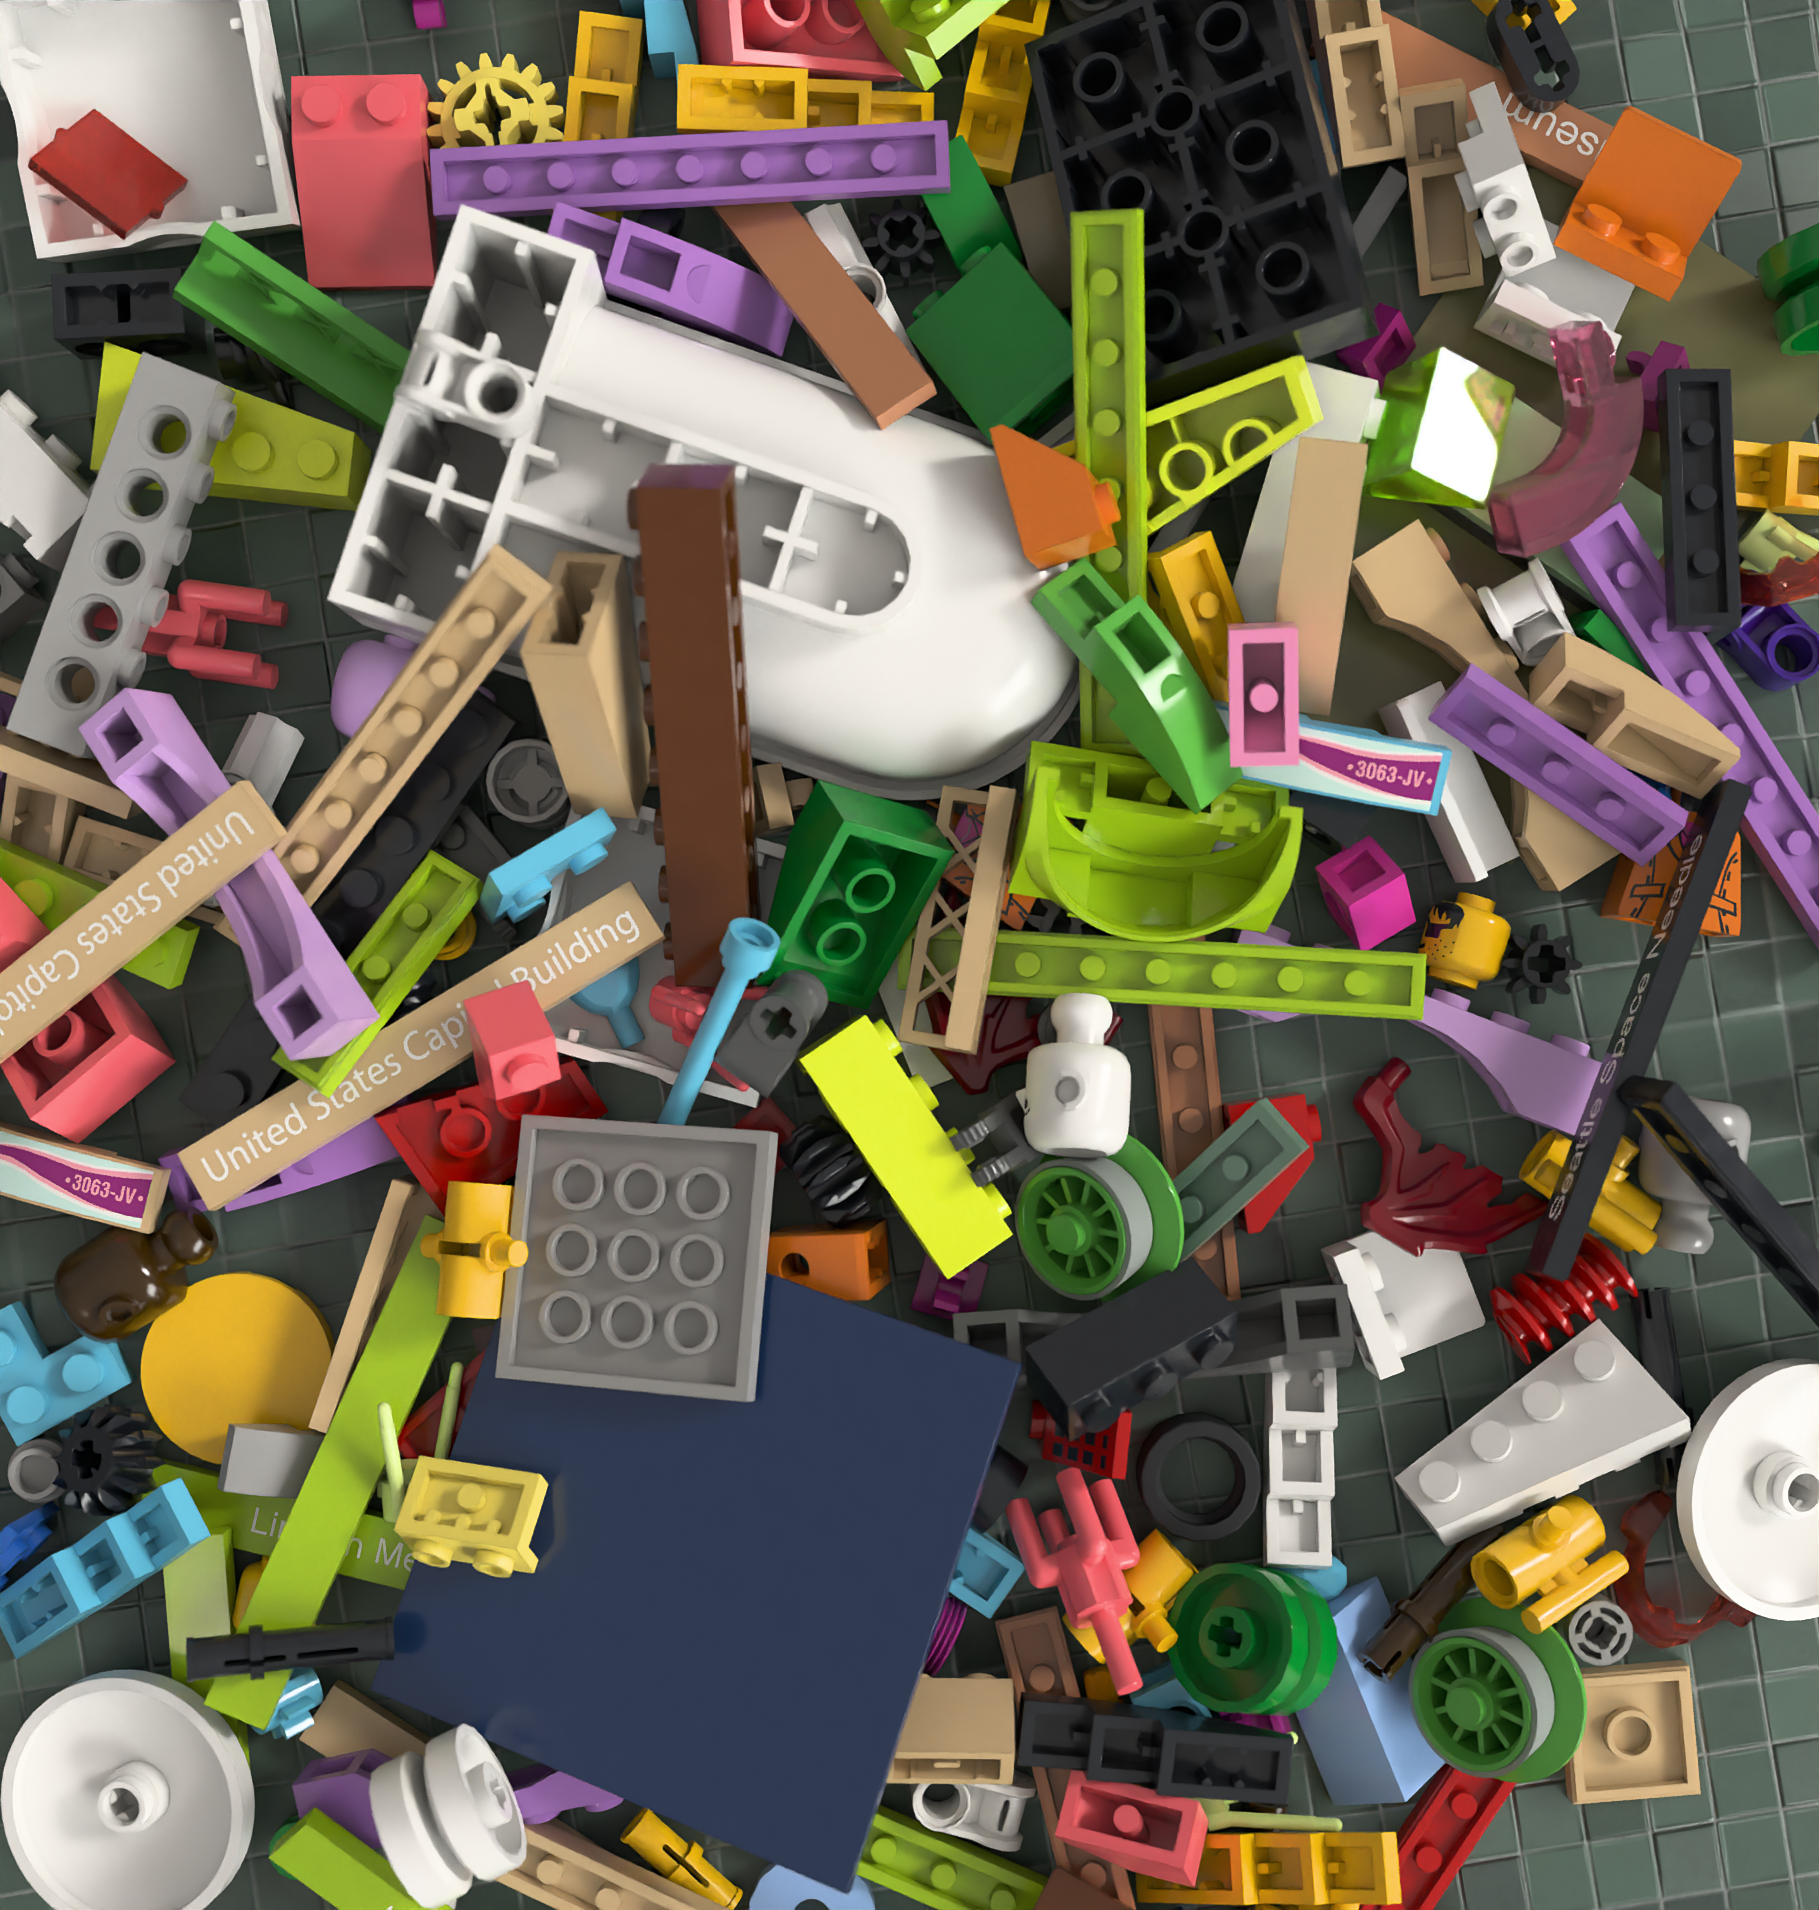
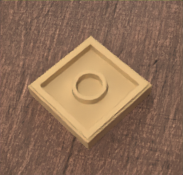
M1683 1660L1579 1668L1586 1690L1587 1719L1580 1745L1573 1757L1564 1766L1567 1798L1572 1804L1701 1794L1689 1665Z

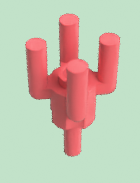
M187 579L178 585L177 595L169 594L166 612L157 627L153 628L150 626L141 651L145 652L146 655L166 657L170 665L177 669L188 670L193 677L198 679L275 689L279 677L277 664L261 662L259 654L223 649L227 635L226 619L285 627L288 618L287 602L271 600L269 590ZM111 606L102 608L95 616L94 628L112 631L117 629L118 620Z
M1074 1467L1067 1468L1059 1472L1055 1478L1076 1534L1070 1536L1061 1509L1055 1508L1041 1513L1037 1520L1050 1555L1047 1553L1027 1498L1012 1500L1006 1507L1005 1513L1030 1583L1039 1589L1057 1586L1071 1626L1076 1629H1085L1093 1626L1117 1693L1119 1695L1129 1694L1140 1689L1143 1683L1118 1618L1127 1613L1128 1606L1133 1602L1122 1570L1134 1567L1139 1562L1140 1552L1113 1481L1111 1479H1102L1094 1482L1087 1489L1081 1470Z

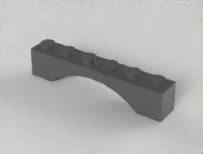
M1347 1284L1278 1289L1256 1296L1229 1301L1238 1312L1236 1349L1219 1366L1210 1370H1203L1201 1368L1183 1379L1351 1367L1355 1346ZM1024 1309L953 1314L954 1339L1022 1363L1023 1365L1014 1391L1031 1390L1026 1378L1025 1347L1085 1314L1042 1312Z

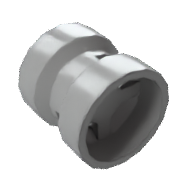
M1601 1591L1552 1624L1569 1648L1583 1661L1595 1666L1610 1665L1619 1661L1629 1651L1633 1640V1626L1628 1615ZM1602 1625H1604L1603 1632L1598 1636L1597 1634L1601 1630Z

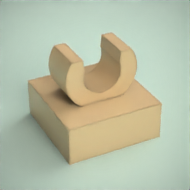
M781 762L754 767L752 773L757 838L777 834L793 826L792 811L804 808L813 790V783L811 777L785 782Z

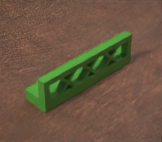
M213 221L203 236L198 254L175 287L172 298L383 435L395 401L394 393L397 386L401 383L411 351L216 221Z

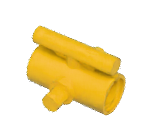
M1554 1129L1549 1131L1537 1142L1526 1157L1520 1169L1519 1178L1550 1199L1572 1141ZM1622 1134L1588 1226L1626 1253L1635 1249L1644 1255L1653 1247L1657 1240L1658 1234L1652 1231L1660 1217L1662 1205L1626 1180L1630 1174L1626 1167L1641 1149L1631 1139Z
M448 1181L444 1229L438 1233L426 1234L420 1244L422 1255L428 1259H435L440 1265L436 1304L437 1315L497 1319L502 1316L506 1269L509 1267H521L528 1258L527 1245L523 1241L512 1240L510 1237L514 1186Z
M1564 1495L1525 1521L1521 1526L1511 1530L1472 1557L1470 1564L1472 1577L1480 1592L1493 1605L1501 1609H1512L1536 1591L1541 1595L1542 1598L1521 1613V1620L1524 1626L1533 1634L1541 1633L1627 1573L1629 1565L1626 1558L1616 1550L1609 1551L1591 1565L1584 1560L1604 1545L1606 1535L1603 1522L1593 1506L1576 1495Z
M1156 1528L1137 1545L1140 1552L1139 1562L1132 1568L1122 1570L1133 1602L1128 1606L1127 1613L1118 1619L1129 1647L1139 1638H1147L1154 1648L1162 1653L1172 1648L1178 1640V1634L1166 1621L1168 1619V1611L1173 1607L1177 1594L1191 1577L1200 1571ZM1066 1612L1062 1616V1620L1067 1628L1098 1662L1104 1664L1106 1661L1093 1626L1085 1629L1074 1628L1071 1626Z

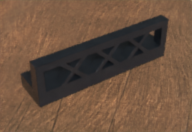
M1665 369L1657 377L1667 632H1703L1709 643L1714 644L1742 626L1731 369Z

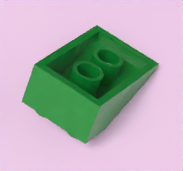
M818 780L789 835L767 925L779 936L780 946L770 968L760 972L759 976L754 978L756 983L770 987L783 972L792 969L805 970L815 975L823 983L828 995V1001L867 1010L955 852L929 813L925 810Z

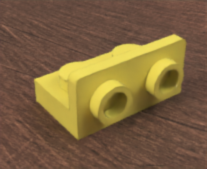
M419 1456L394 1530L412 1550V1557L427 1565L449 1567L451 1560L471 1563L478 1571L501 1578L510 1577L512 1570L534 1573L538 1559L530 1550L529 1544L548 1484L541 1474Z

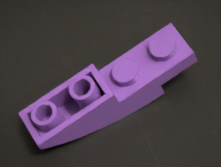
M556 202L547 234L593 250L607 294L661 312L660 318L779 359L782 357L794 316L762 275L698 246L628 219L622 218L621 222L618 223L573 206Z
M411 1093L390 1106L413 1100ZM374 1116L226 1204L224 1207L226 1212L293 1194L398 1157L400 1154ZM190 1145L169 1150L158 1160L162 1167L171 1168L168 1186L177 1208L192 1206L201 1212L207 1211L208 1208L177 1153Z

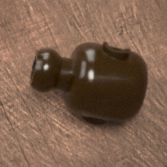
M184 1206L171 1211L164 1218L162 1227L150 1234L113 1225L69 1253L60 1262L54 1275V1291L58 1304L68 1321L79 1333L88 1339L103 1344H112L125 1339L183 1302L189 1287L185 1266H196L212 1258L219 1244L217 1233L209 1219L200 1210L192 1206Z

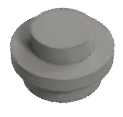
M36 1438L19 1446L12 1454L8 1464V1480L13 1491L22 1499L32 1503L50 1502L66 1492L65 1489L52 1484L61 1469L60 1464L50 1458L61 1452L64 1445L51 1438Z

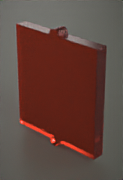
M96 109L91 110L67 130L64 128L56 129L53 141L32 156L28 163L30 170L123 240L150 218L160 219L165 208L164 206L182 192L188 182L185 177Z

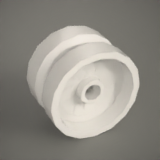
M463 1723L433 1738L426 1745L425 1758L417 1753L408 1751L380 1765L371 1773L369 1793L372 1814L382 1846L395 1873L408 1893L423 1907L435 1910L466 1894L472 1886L473 1875L479 1879L491 1881L521 1866L526 1859L527 1840L522 1815L513 1789L491 1747L474 1727Z

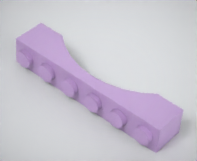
M124 688L78 728L112 783L135 801L169 837L231 788L171 694ZM272 849L268 850L214 893L244 953L252 982L254 1005L290 1060L333 1055L380 1018V1015Z
M1271 924L1266 933L1234 929L1229 942L1293 946L1288 944L1291 933ZM1314 943L1313 948L1334 949L1332 947L1319 943ZM1434 988L1431 997L1424 995L1423 1020L1405 1021L1435 1035L1460 1054L1488 1085L1502 1111L1548 1129H1554L1562 1134L1575 1135L1602 1062L1587 1057L1590 1050L1589 1045L1554 1033L1550 1043L1527 1034L1530 1023L1498 1011H1493L1490 1020L1467 1012L1470 1000L1441 989ZM1237 1010L1266 1022H1278L1303 1014Z

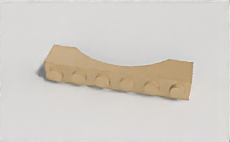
M1417 519L1352 561L1349 585L1374 624L1403 633L1430 648L1460 674L1470 663H1473L1529 702V693L1526 692L1515 674V671L1519 669V664L1513 651L1500 637L1493 639L1480 618L1485 614L1481 600L1470 585L1465 582L1459 585L1446 564L1450 560L1449 550L1443 539L1433 528L1429 527L1425 530L1419 519ZM1510 776L1512 811L1509 832L1521 859L1541 891L1560 892L1621 853Z

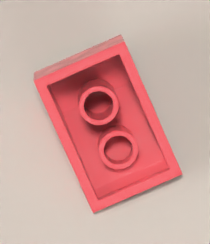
M696 0L702 65L808 69V79L872 81V83L902 81L905 78L890 63L875 42L854 0Z
M420 74L291 76L292 148L308 283L319 291L433 289L437 277V220L433 216L429 149H436V147L432 145L427 136L426 129L435 125V121L427 110L428 102H434Z
M113 974L2 1062L0 1066L31 1120L79 1144L173 1065L176 1060L151 1019Z

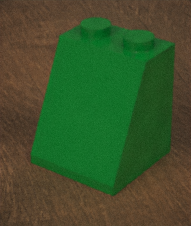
M1000 242L993 250L989 245H985L972 254L959 270L963 277L945 294L939 289L927 296L912 313L916 321L905 330L915 346L993 446L990 428L1002 424L1030 438L1074 399L1072 322L1012 250Z

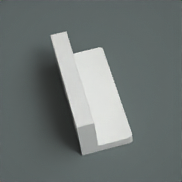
M1439 681L1377 709L1389 737L1444 745L1453 751L1438 815L1425 814V817L1455 883L1478 882L1488 877L1487 871L1520 855L1473 750L1428 720L1434 704L1446 692L1442 682Z

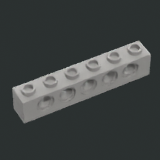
M142 352L6 726L7 730L81 758H96L78 728L124 688L133 689L140 681L147 660L146 653L141 651L150 626L155 628L159 625L168 606L169 592L164 590L170 570L172 565L178 566L182 563L190 546L192 531L187 528V524L195 503L201 504L204 502L213 483L214 468L209 466L214 450L218 441L224 442L229 437L236 420L237 406L232 403L236 392L219 381ZM182 421L186 428V440L179 450L166 454L161 446L162 432L169 424ZM158 483L163 491L162 505L156 513L144 516L139 509V495L147 485ZM134 544L140 553V565L135 574L123 579L117 571L116 559L124 547ZM111 606L117 615V629L109 639L102 641L95 633L94 619L102 608ZM86 667L94 677L95 688L91 697L81 703L74 696L71 683L76 672Z

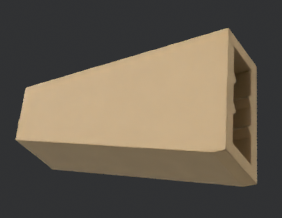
M557 551L546 580L553 588L534 612L520 654L574 814L589 815L603 807L609 817L637 819L649 783L650 742L648 727L643 714L644 697L624 556L622 554Z

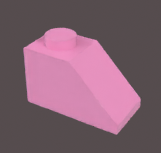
M1295 621L1227 624L1230 767L1299 765L1298 627Z

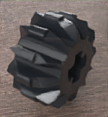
M820 1115L810 1123H803L791 1132V1137L779 1145L780 1158L829 1225L842 1228L851 1220L857 1221L870 1211V1206L882 1198V1189L879 1181L832 1118Z
M105 1404L104 1407H96V1409H87L84 1412L75 1413L74 1427L58 1431L64 1445L62 1451L50 1457L60 1464L61 1471L52 1484L66 1490L65 1505L73 1506L76 1509H83L84 1513H91L92 1516H112L113 1513L127 1512L142 1500V1494H148L158 1488L152 1474L154 1469L166 1464L155 1453V1449L164 1436L155 1433V1431H150V1416L127 1409L124 1405Z

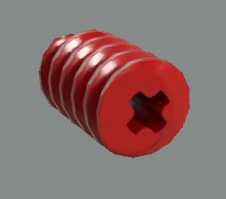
M1586 1232L1568 1280L1565 1279L1562 1282L1534 1275V1282L1526 1275L1518 1273L1511 1278L1514 1296L1498 1286L1489 1292L1493 1309L1492 1315L1500 1331L1517 1356L1526 1365L1532 1363L1527 1343L1530 1341L1536 1343L1547 1353L1553 1350L1548 1331L1552 1327L1570 1339L1575 1336L1570 1316L1576 1313L1590 1325L1597 1319L1592 1302L1599 1300L1611 1311L1618 1309L1619 1305L1614 1292L1616 1287L1620 1286L1634 1298L1638 1296V1291L1632 1277L1618 1257L1605 1244L1592 1234Z

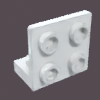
M1544 219L1553 245L1559 226ZM1553 245L1557 258L1507 279L1503 268H1501L1473 328L1588 383L1612 359L1622 336L1615 333L1614 330L1635 285Z
M1371 1230L1320 1249L1333 1284H1347L1355 1342L1365 1368L1380 1380L1405 1371L1400 1359L1401 1357L1472 1331L1485 1324V1317L1460 1252L1424 1249L1422 1256L1416 1258Z

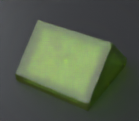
M1442 347L1388 372L1380 397L1381 400L1387 401V406L1376 440L1369 439L1366 459L1367 471L1361 495L1486 510L1516 393L1515 385Z

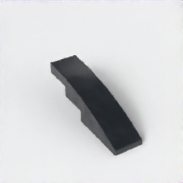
M1021 1692L1015 1741V1760L1017 1765L1082 1770L1086 1780L1152 1785L1157 1795L1287 1805L1294 1738L1291 1734L1172 1710L1090 1698Z

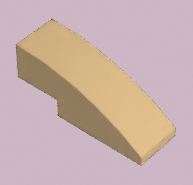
M1460 77L1398 89L1407 152V156L1403 160L1405 176L1408 177L1406 182L1409 183L1406 188L1419 295L1423 296L1484 286L1481 247L1472 225L1473 221L1478 220V209L1467 212L1454 175L1466 170L1458 144L1470 139L1465 124L1468 122L1465 84Z
M1567 632L1560 636L1529 675V703L1557 722L1586 733L1587 743L1619 765L1696 798L1702 799L1741 758L1739 747L1675 694L1631 665Z

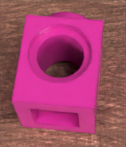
M1370 835L1353 844L1350 849L1336 854L1315 867L1329 916L1358 950H1369L1416 922L1404 872Z

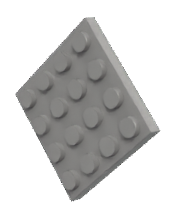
M522 1114L510 1237L512 1240L523 1241L527 1245L528 1258L521 1267H509L506 1269L495 1378L743 1402L755 1401L778 1133L758 1130Z

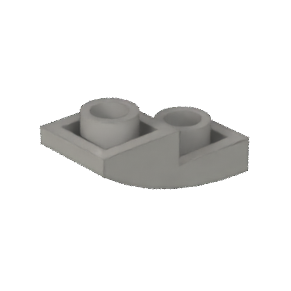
M229 1424L217 1488L232 1493L297 1499L326 1433L317 1430H298L288 1424Z

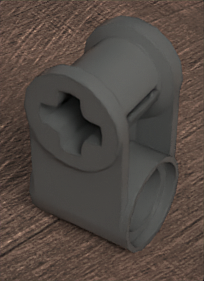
M792 969L783 972L775 979L765 995L755 1003L751 1011L739 1022L713 1061L767 1099L801 1052L799 1048L825 1013L828 1005V995L823 983L815 975L805 970Z

